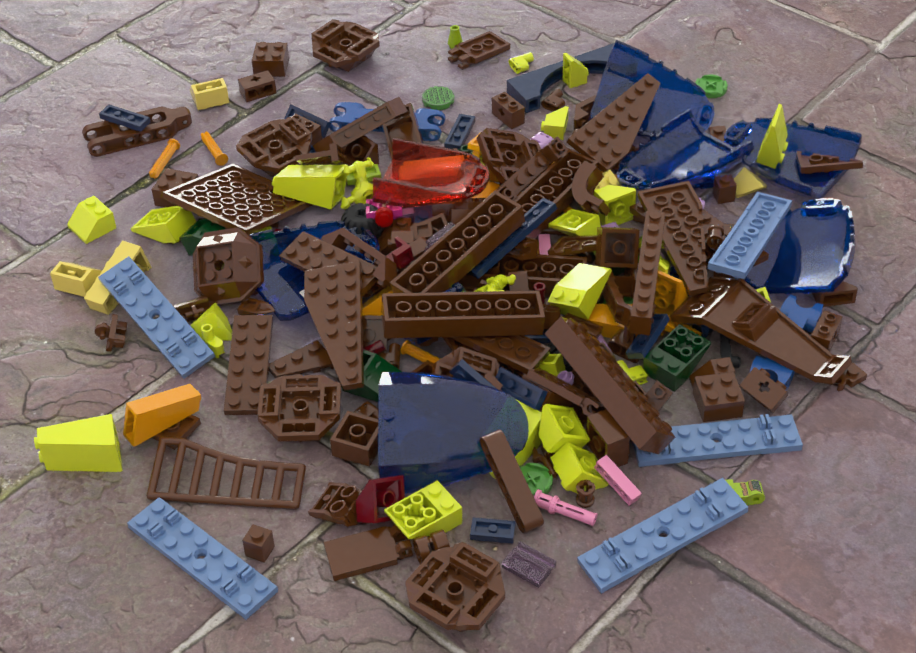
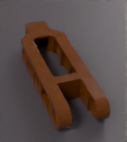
M161 106L136 112L150 117L151 123L141 132L125 126L120 127L118 124L104 120L86 125L82 130L84 139L89 141L87 144L89 153L92 156L99 157L173 138L178 131L191 125V113L186 107L171 109ZM154 115H160L157 119H152ZM162 129H165V130H166V131H165L164 133H162V134H159V133H158V132H159L160 130H162ZM89 131H95L92 135L87 134ZM146 133L150 134V135H149L148 137H146V138H143V137H142V136H143L144 134H146ZM134 138L132 141L126 142V139ZM95 146H101L100 149L93 150Z
M627 267L624 269V276H614L611 272L602 290V294L615 322L627 326L630 332L632 306L626 304L623 298L632 297L634 299L638 268ZM654 302V308H653V316H654V311H655V308H656L655 302Z

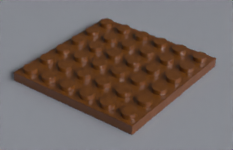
M230 164L163 192V199L171 204L178 205L186 211H191L199 217H204L212 223L225 227V229L240 228L248 235L313 205L273 193L274 186H272V180L235 164Z

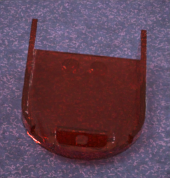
M393 138L392 161L383 179L373 178V202L399 207H419L472 198L480 194L488 185L489 170L486 165L484 166L480 162L481 159L473 154Z

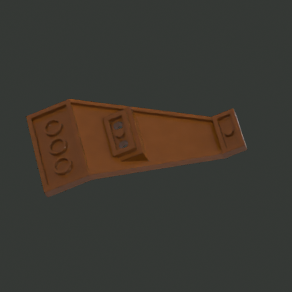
M710 277L708 279V292L688 297L669 315L671 322L705 325L817 383L834 384L852 363L851 356L833 355L741 278Z

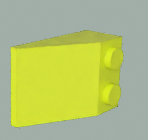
M778 104L756 159L757 163L776 169L778 163H782L785 156L782 152H785L788 146V142H786L788 134L782 104Z
M180 206L152 209L130 229L134 233L161 243L175 244L180 241L179 237L196 222V219L191 211H186Z
M579 263L555 285L547 302L550 305L560 307L561 314L566 315L570 313L580 318L589 319L612 270L610 268Z

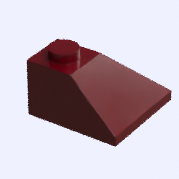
M404 475L369 480L356 500L357 522L380 523L391 521L384 512V509L405 498Z

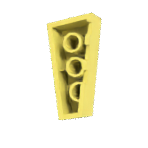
M122 240L110 260L105 264L100 275L128 256L143 272L149 271L152 267L141 246ZM98 275L84 299L90 309L109 315L119 303L98 278L100 275Z

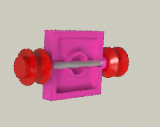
M380 186L376 189L375 199H366V203L374 205L378 209L377 211H370V206H366V218H375L377 225L380 227H388L392 224L393 219L403 216L402 197H393L392 190L387 186Z

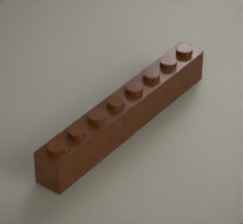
M646 211L631 313L630 333L650 335L665 212Z

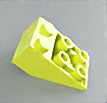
M438 480L384 509V512L408 539L422 535L430 536V533L441 529L447 533L462 524V506Z

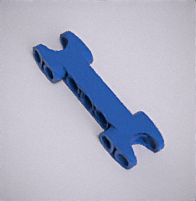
M339 102L334 107L336 117L329 120L331 123L329 128L335 132L374 109H365L361 103ZM337 108H343L345 112H340ZM417 109L415 115L422 140H438L442 133L438 126L445 123V114L434 109ZM435 116H440L442 120L435 119ZM332 123H337L339 127H335ZM383 125L373 131L384 132ZM435 131L438 135H432L430 132Z
M790 294L784 301L780 311L804 331L812 333L821 317L823 304L816 303L813 307L803 308L796 303L797 296ZM756 355L750 369L751 372L754 367L758 370L763 368L771 375L770 379L774 382L778 380L787 387L786 391L795 373L793 370L767 357Z

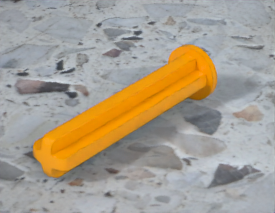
M209 132L201 133V139L215 158V163L219 166L225 165L228 162V156L221 151Z
M176 139L168 140V145L149 171L151 178H158L174 152L180 148V143Z
M406 340L400 349L401 354H408L423 363L429 360L434 364L440 360V358L412 345L409 340Z

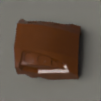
M329 482L324 493L308 513L317 519L343 524L346 527L355 526L358 524L356 500L362 490L346 483Z

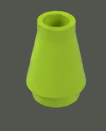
M458 25L450 27L448 45L451 49L463 42Z

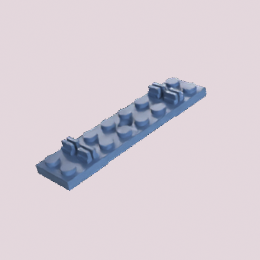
M757 192L708 262V269L716 273L731 275L734 278L745 279L791 208L792 200Z
M129 256L98 277L104 287L183 379L215 357L214 352ZM155 315H159V318L153 319Z
M762 414L760 418L671 426V432L676 438L660 454L639 450L632 441L638 467L801 451L803 447L792 414L769 417V414H765V417Z
M721 478L705 488H700L699 491L696 490L694 494L613 538L610 537L608 541H603L599 546L578 556L577 561L602 594L661 559L747 513L748 506L724 478ZM665 533L667 537H660L659 535Z
M160 497L127 522L130 530L189 574L245 620L278 592V587Z

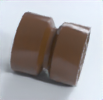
M444 530L432 532L430 537L422 535L413 538V547L419 564L430 554L429 543L432 551L450 547Z

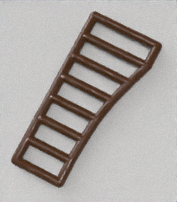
M161 437L158 442L146 497L149 500H156L160 497L164 501L298 509L301 502L306 466L301 463L244 458L208 448L185 438ZM166 445L178 446L168 493L156 492ZM186 448L197 452L189 494L177 493ZM205 455L216 459L209 495H197ZM224 461L236 464L230 497L218 496ZM244 466L256 468L251 498L238 497ZM264 469L276 470L271 499L259 498ZM285 471L297 472L292 501L280 500Z

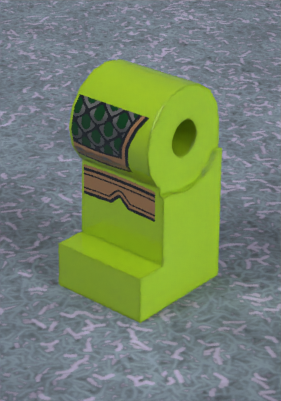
M733 479L725 480L747 506L761 504L765 500L760 481L750 480L748 482L733 483Z

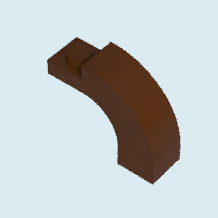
M587 161L582 163L573 178V197L585 212L601 213L607 216L611 210L603 200L593 196L596 186L603 179L604 175L597 166Z

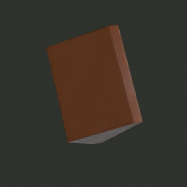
M365 135L343 147L346 151L348 166H351L355 161H367V157H370L374 164H379L378 144Z

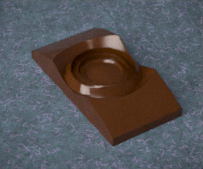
M411 103L405 105L408 110L406 113L383 124L394 168L404 165L405 160H415L426 156L419 124Z

